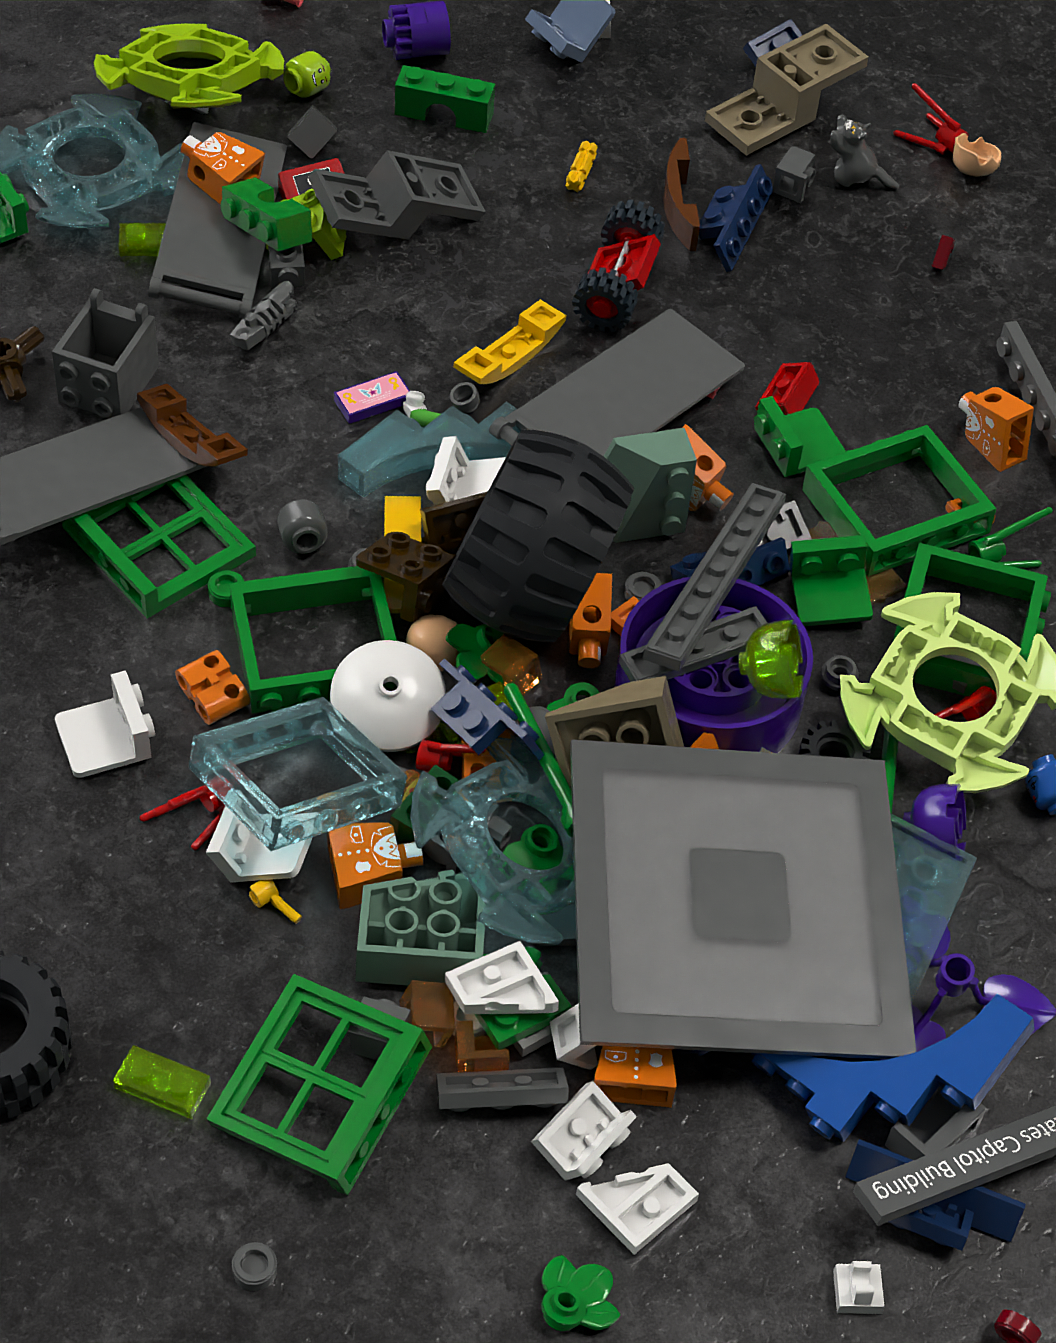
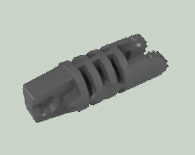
M284 281L278 284L276 288L268 293L261 302L257 303L243 317L230 334L234 346L245 350L251 349L260 341L265 340L269 334L278 328L297 309L296 300L290 299V296L294 294L292 283Z

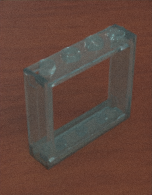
M324 697L193 736L189 769L270 851L398 808L402 802L407 775ZM321 738L364 781L279 809L236 764Z

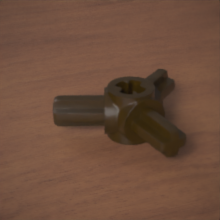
M36 326L26 329L14 340L0 338V385L7 399L14 400L15 403L21 402V398L27 395V390L21 379L23 374L22 366L27 361L26 355L44 342V335Z

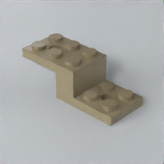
M824 24L758 57L753 88L706 111L705 122L741 152L748 155L816 120L821 90L867 67L869 56L828 24Z

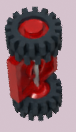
M628 200L626 205L623 201H620L617 206H612L604 222L601 238H603L602 243L605 247L598 248L588 274L585 273L582 276L572 300V306H575V314H581L579 320L583 323L586 320L590 321L588 326L591 328L598 325L599 330L605 332L606 327H609L610 332L616 331L617 327L620 330L624 328L625 324L629 323L638 300L637 291L645 286L661 245L665 224L664 221L660 222L662 216L659 213L653 215L654 208L652 206H649L647 209L643 208L644 202L639 201L636 206L634 205V200Z

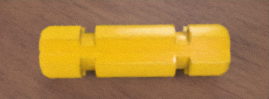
M584 141L581 143L579 152L576 154L570 168L571 171L566 178L568 190L573 189L576 192L582 190L584 181L587 179L592 167V162L597 155L596 150L598 147L594 142Z

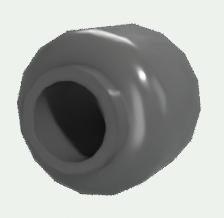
M301 499L286 504L280 510L277 517V526L281 540L287 549L294 553L305 554L319 549L325 543L328 537V527L319 505L313 501Z

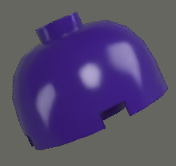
M960 784L930 786L922 790L914 799L911 812H904V835H911L915 849L922 856L932 861L962 863L964 859L966 842L958 844V839L962 838L963 830H966L965 797L963 791L959 792Z

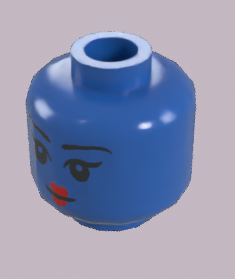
M1050 754L1032 762L1033 769L1029 771L1024 781L1035 807L1041 811H1048L1050 815H1056V759Z

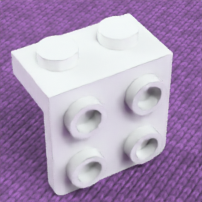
M456 436L443 437L439 452L435 455V465L431 477L426 483L428 499L434 505L487 492L506 457L469 461Z
M126 671L111 674L114 698L60 712L55 716V724L75 777L82 778L151 758L149 738L155 736L153 722L149 713L142 714L140 707L144 706L141 690L138 684L131 685Z
M246 788L232 789L206 854L230 882L293 878L301 869L320 820V815L315 809L265 813Z

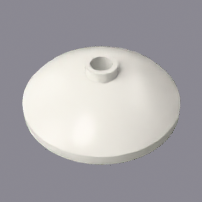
M375 641L355 649L339 664L331 683V709L340 728L356 743L375 751L398 752L419 745L423 739L429 738L436 730L441 720L431 708L446 694V686L437 665L420 649L399 641ZM386 682H393L396 684L397 689L388 691L383 685Z

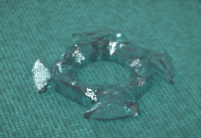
M98 93L72 95L71 103L75 108L65 110L26 128V136L18 134V128L6 125L0 134V172L2 174H9L21 169L26 182L49 206L41 208L35 215L36 219L58 226L75 228L109 227L108 218L96 211L116 207L153 191L163 192V197L174 195L184 154L180 151L182 143H179L160 157L158 144L153 135L136 120L142 103L116 95ZM87 138H103L113 141L125 152L123 161L116 168L104 174L94 176H81L66 172L54 162L53 157L56 151L65 143Z
M497 737L486 748L496 762L452 784L447 791L438 787L435 777L422 771L412 794L410 817L417 848H423L431 839L442 832L444 842L452 859L487 906L479 913L478 922L503 935L530 943L560 944L563 936L541 916L556 913L575 902L573 837L568 836L561 823L563 807L539 760L516 739ZM515 801L532 806L543 813L554 824L560 834L563 843L561 864L551 869L536 870L521 866L505 856L496 846L489 833L487 825L489 808L497 803Z

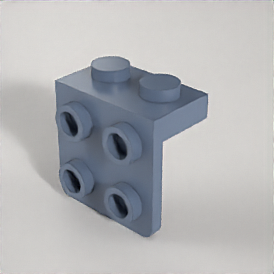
M561 0L550 17L531 9L525 20L534 27L532 33L536 37L552 44L549 49L555 55L562 59L568 56L583 62L614 17L615 9L606 0Z

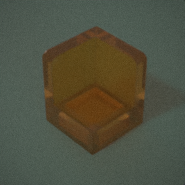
M505 633L481 655L482 663L502 676L504 687L508 683H514L518 686L523 696L543 678L538 655Z
M412 980L399 1000L400 1007L411 1009L412 1025L423 1030L433 1031L435 1047H444L456 1029L453 995L446 983Z
M473 1020L456 1021L454 1039L456 1073L509 1070V1050L506 1048L497 1050L489 1036L474 1037Z

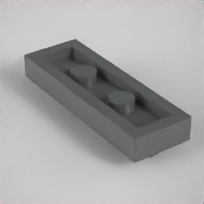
M563 1067L436 1073L439 1109L463 1112L476 1107H492L505 1110L517 1105H535L547 1108L558 1103H568V1084Z

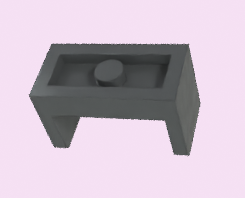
M939 1086L936 1095L923 1107L910 1126L897 1122L891 1128L885 1146L891 1152L916 1160L965 1141L979 1127L987 1108L982 1103L979 1104L975 1111L965 1104L959 1108L941 1095L940 1091L942 1088Z

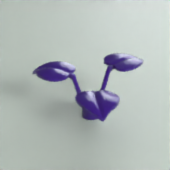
M905 895L900 896L907 969H912L921 962L928 969L940 967L935 978L936 986L939 990L924 1015L916 1006L911 1004L916 1052L946 1039L945 1030L939 1024L930 1021L945 996H960L966 992L967 988L971 989L976 1002L984 1005V1007L998 993L1032 1016L1034 1020V1031L1032 1034L1055 1017L1056 1009L1044 994L1026 981L1012 975L1001 974L989 977L984 984V996H982L977 985L979 980L974 977L975 968L973 962L963 954L945 955L951 940L950 931L945 922L933 911L916 904Z

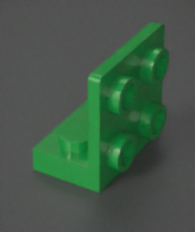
M865 535L791 541L789 568L797 615L804 627L872 620L873 610L865 573L867 551Z

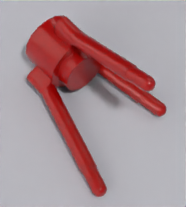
M913 83L912 89L945 121V123L931 113L926 114V118L939 128L935 135L938 143L899 130H895L893 134L904 140L934 149L942 155L947 150L953 154L955 138L962 133L969 136L968 132L961 129V124L953 120L916 83Z
M981 686L971 695L964 697L958 703L934 715L944 719L952 714L962 712L967 721L976 720L987 714L994 707L997 693L990 687Z
M423 739L417 752L416 769L428 773L434 765H437L446 772H449L453 756L462 757L461 753L471 754L476 752L467 744H446Z
M223 773L207 784L168 800L167 803L141 814L139 819L145 822L200 798L208 811L214 812L217 810L220 813L192 843L191 848L198 850L215 832L232 789H238L239 785L230 774Z

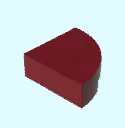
M945 235L941 236L932 267L942 270L946 268L950 253L952 254L956 242L955 238Z

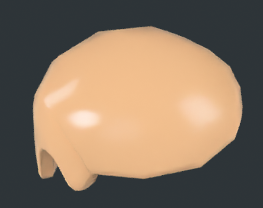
M962 133L955 138L953 163L965 175L985 176L993 173L1000 166L1001 151L995 145L986 143L983 137H979L975 142H969L968 136Z
M428 614L421 616L410 626L406 643L423 651L434 661L440 671H444L439 663L445 658L452 666H455L456 658L459 654V651L452 647L445 639L446 634L457 623L443 615Z

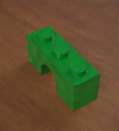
M403 65L395 84L394 115L425 121L431 105L442 104L454 112L456 117L455 127L486 133L494 112L495 83Z
M256 177L222 186L220 206L224 218L273 249L281 251L312 241L311 210L293 199L274 202V188Z

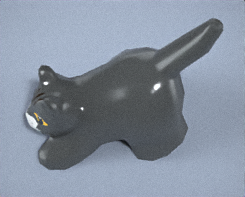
M839 115L837 130L831 131L830 135L831 146L840 155V159L837 160L834 169L835 180L844 187H850L854 183H864L875 177L884 186L895 190L898 189L899 184L878 165L874 151L865 142L864 138L867 137L866 131L872 124L864 125L860 122L847 120L845 115Z

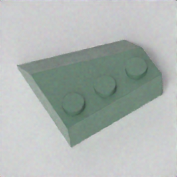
M685 428L613 438L604 457L615 465L634 487L631 501L613 542L618 543L663 535L670 536L685 532L697 463Z
M488 863L475 865L474 871L454 874L453 869L438 872V877L420 881H416L413 877L363 885L355 981L448 988L445 983L446 972L483 957Z

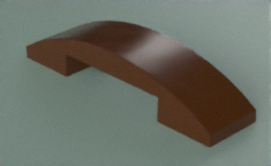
M680 138L672 149L668 160L664 187V208L668 222L677 238L689 251H696L700 224L697 204H683L681 184L687 183L690 157L687 138Z
M167 383L137 393V400L153 426L173 448L191 461L212 467L248 455V449L226 432L216 436L187 412V399Z

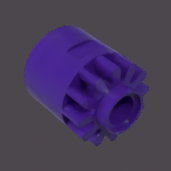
M443 0L389 6V19L382 20V36L385 48L393 50V58L395 60L449 55L451 47L448 11Z

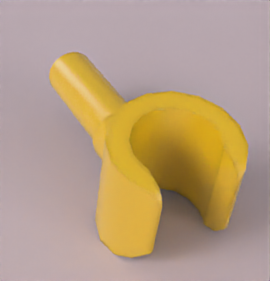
M260 880L250 886L249 896L255 906L260 908L271 902L275 908L281 911L293 923L297 924L301 920L302 916L279 896L278 889L272 880Z

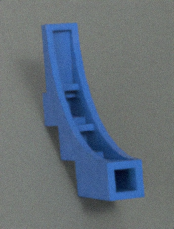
M997 993L981 1012L948 1038L915 1053L887 1060L862 1062L838 1061L808 1055L751 1053L754 1057L751 1062L766 1075L771 1077L776 1072L788 1082L785 1084V1087L801 1100L806 1101L810 1097V1101L805 1106L809 1118L812 1119L809 1125L828 1140L834 1135L842 1142H845L874 1102L877 1104L874 1109L893 1124L899 1119L907 1126H910L939 1086L942 1088L940 1091L941 1095L953 1105L961 1108L965 1104L975 1111L1034 1031V1020L1032 1016Z

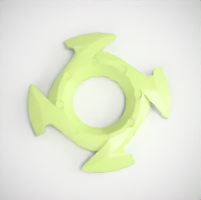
M931 592L906 597L884 607L881 612L882 618L904 629L896 636L872 674L869 683H859L854 675L840 674L839 676L841 704L848 724L861 745L866 750L871 748L874 735L881 722L886 730L901 743L953 772V775L948 777L946 784H960L959 792L963 791L964 793H979L1003 788L1027 777L1029 768L997 757L1001 756L1014 743L1036 704L1047 703L1051 710L1056 709V654L1043 635L1036 634L1026 662L1020 655L1021 648L1007 637L957 613L960 607V593ZM940 655H958L969 658L981 665L991 676L996 687V703L987 714L976 720L953 722L939 718L929 712L918 700L913 688V675L915 671L925 661Z

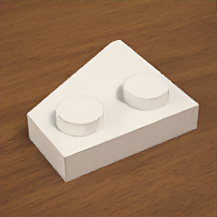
M521 941L445 973V983L464 1014L554 1013L558 1011V999Z
M667 1163L650 1167L642 1173L629 1172L616 1175L614 1181L591 1186L590 1182L582 1183L577 1187L576 1196L635 1255L695 1204L699 1193Z

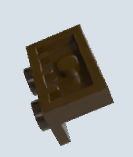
M487 492L420 509L425 537L421 538V542L436 545L442 551L450 554L455 552V548L461 546Z

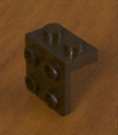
M390 532L357 555L356 566L404 585L400 618L414 623L425 613H429L440 601L450 596L442 584L455 555L442 551L436 545L414 540L406 533Z

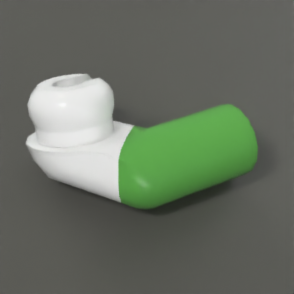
M409 391L406 394V401L403 402V409L411 422L418 427L444 432L447 415L428 411L423 404L425 400L424 394L419 391Z

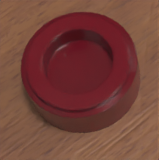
M1002 1310L994 1323L996 1333L1007 1343H1038L1042 1336L1040 1329L1032 1321L1012 1310Z

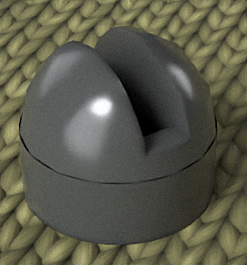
M459 383L450 392L453 406L461 413L473 412L480 403L479 393L472 383Z

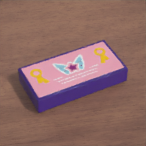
M395 371L334 392V401L350 424L403 406V402L406 401V394L410 390L399 373Z

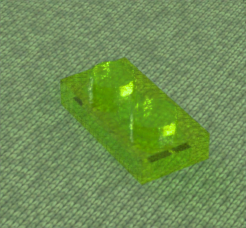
M120 223L119 255L158 256L166 223Z
M133 1045L114 1077L113 1083L115 1089L192 1119L211 1085L210 1075Z

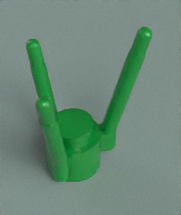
M1047 507L992 535L970 542L968 545L969 555L1020 569L1040 567L1042 565L1040 560L1001 562L1002 557L1006 556V547L1002 539L1051 514L1053 509Z

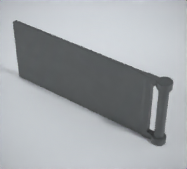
M192 123L189 136H193L202 143L216 132H222L263 151L265 158L260 180L274 188L275 202L278 190V173L282 172L287 145L209 125ZM184 155L151 277L148 297L156 299L159 296L239 314V318L243 319L252 307L265 243L225 219L220 204L189 180L187 173L190 158ZM162 280L240 298L242 301L163 283Z
M668 309L505 417L500 416L495 419L489 428V433L496 439H503L512 446L519 434L512 429L514 426H517L520 430L547 431L577 440L604 456L613 438L656 432L743 371L745 364L676 311Z
M142 407L0 457V546L26 534L207 466L191 461L173 448L153 426Z

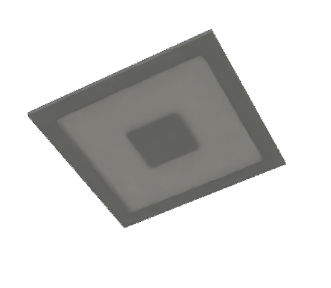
M571 740L570 760L580 1045L891 1059L916 1052L885 760Z

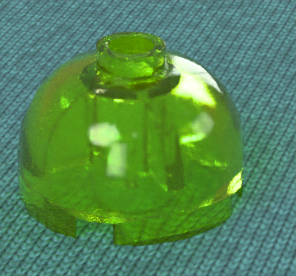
M793 620L774 621L758 627L748 638L746 651L739 653L741 675H748L751 686L759 694L769 698H800L802 694L803 675H796L798 674L799 663H803V655L798 628L796 624H792Z

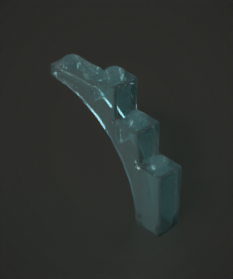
M506 402L478 424L471 416L451 406L424 428L413 418H409L399 410H396L338 454V479L362 497H366L386 483L411 473L434 468L435 455L439 452L443 437L456 436L469 461L506 457L512 446L503 439H496L489 433V428L495 419L500 416L505 417L514 410H517V408ZM514 426L512 428L517 433L521 432V430L517 426Z

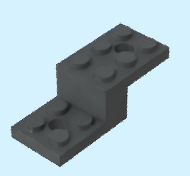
M387 150L366 178L314 169L308 177L332 228L409 240L430 213L479 221L486 213L461 164Z

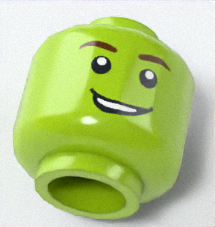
M314 51L304 52L286 63L283 74L285 86L291 93L301 98H307L321 92L329 85L330 65L320 54Z

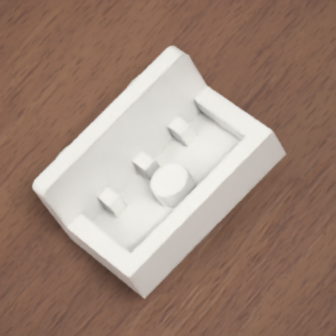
M594 1081L586 1083L531 1142L564 1180L578 1176L587 1178L602 1165L603 1160L600 1156L608 1147L613 1149L628 1137L631 1131L627 1127L637 1116L631 1110L621 1113Z

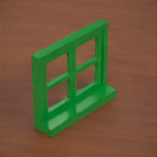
M187 475L62 521V528L147 619L207 585L210 577L215 573L224 570L231 571L256 556V546ZM167 485L190 511L159 527L136 501ZM128 507L151 533L120 549L96 523ZM202 521L227 548L195 565L171 538ZM163 544L187 571L156 588L132 560Z
M293 974L208 1115L207 1121L211 1126L327 1179L334 1190L348 1196L425 1061L432 1045L422 1028ZM304 1005L341 1020L314 1067L277 1051ZM351 1025L388 1041L362 1088L325 1072L326 1067ZM268 1065L304 1081L303 1086L277 1129L241 1113ZM315 1086L353 1103L326 1151L288 1135Z

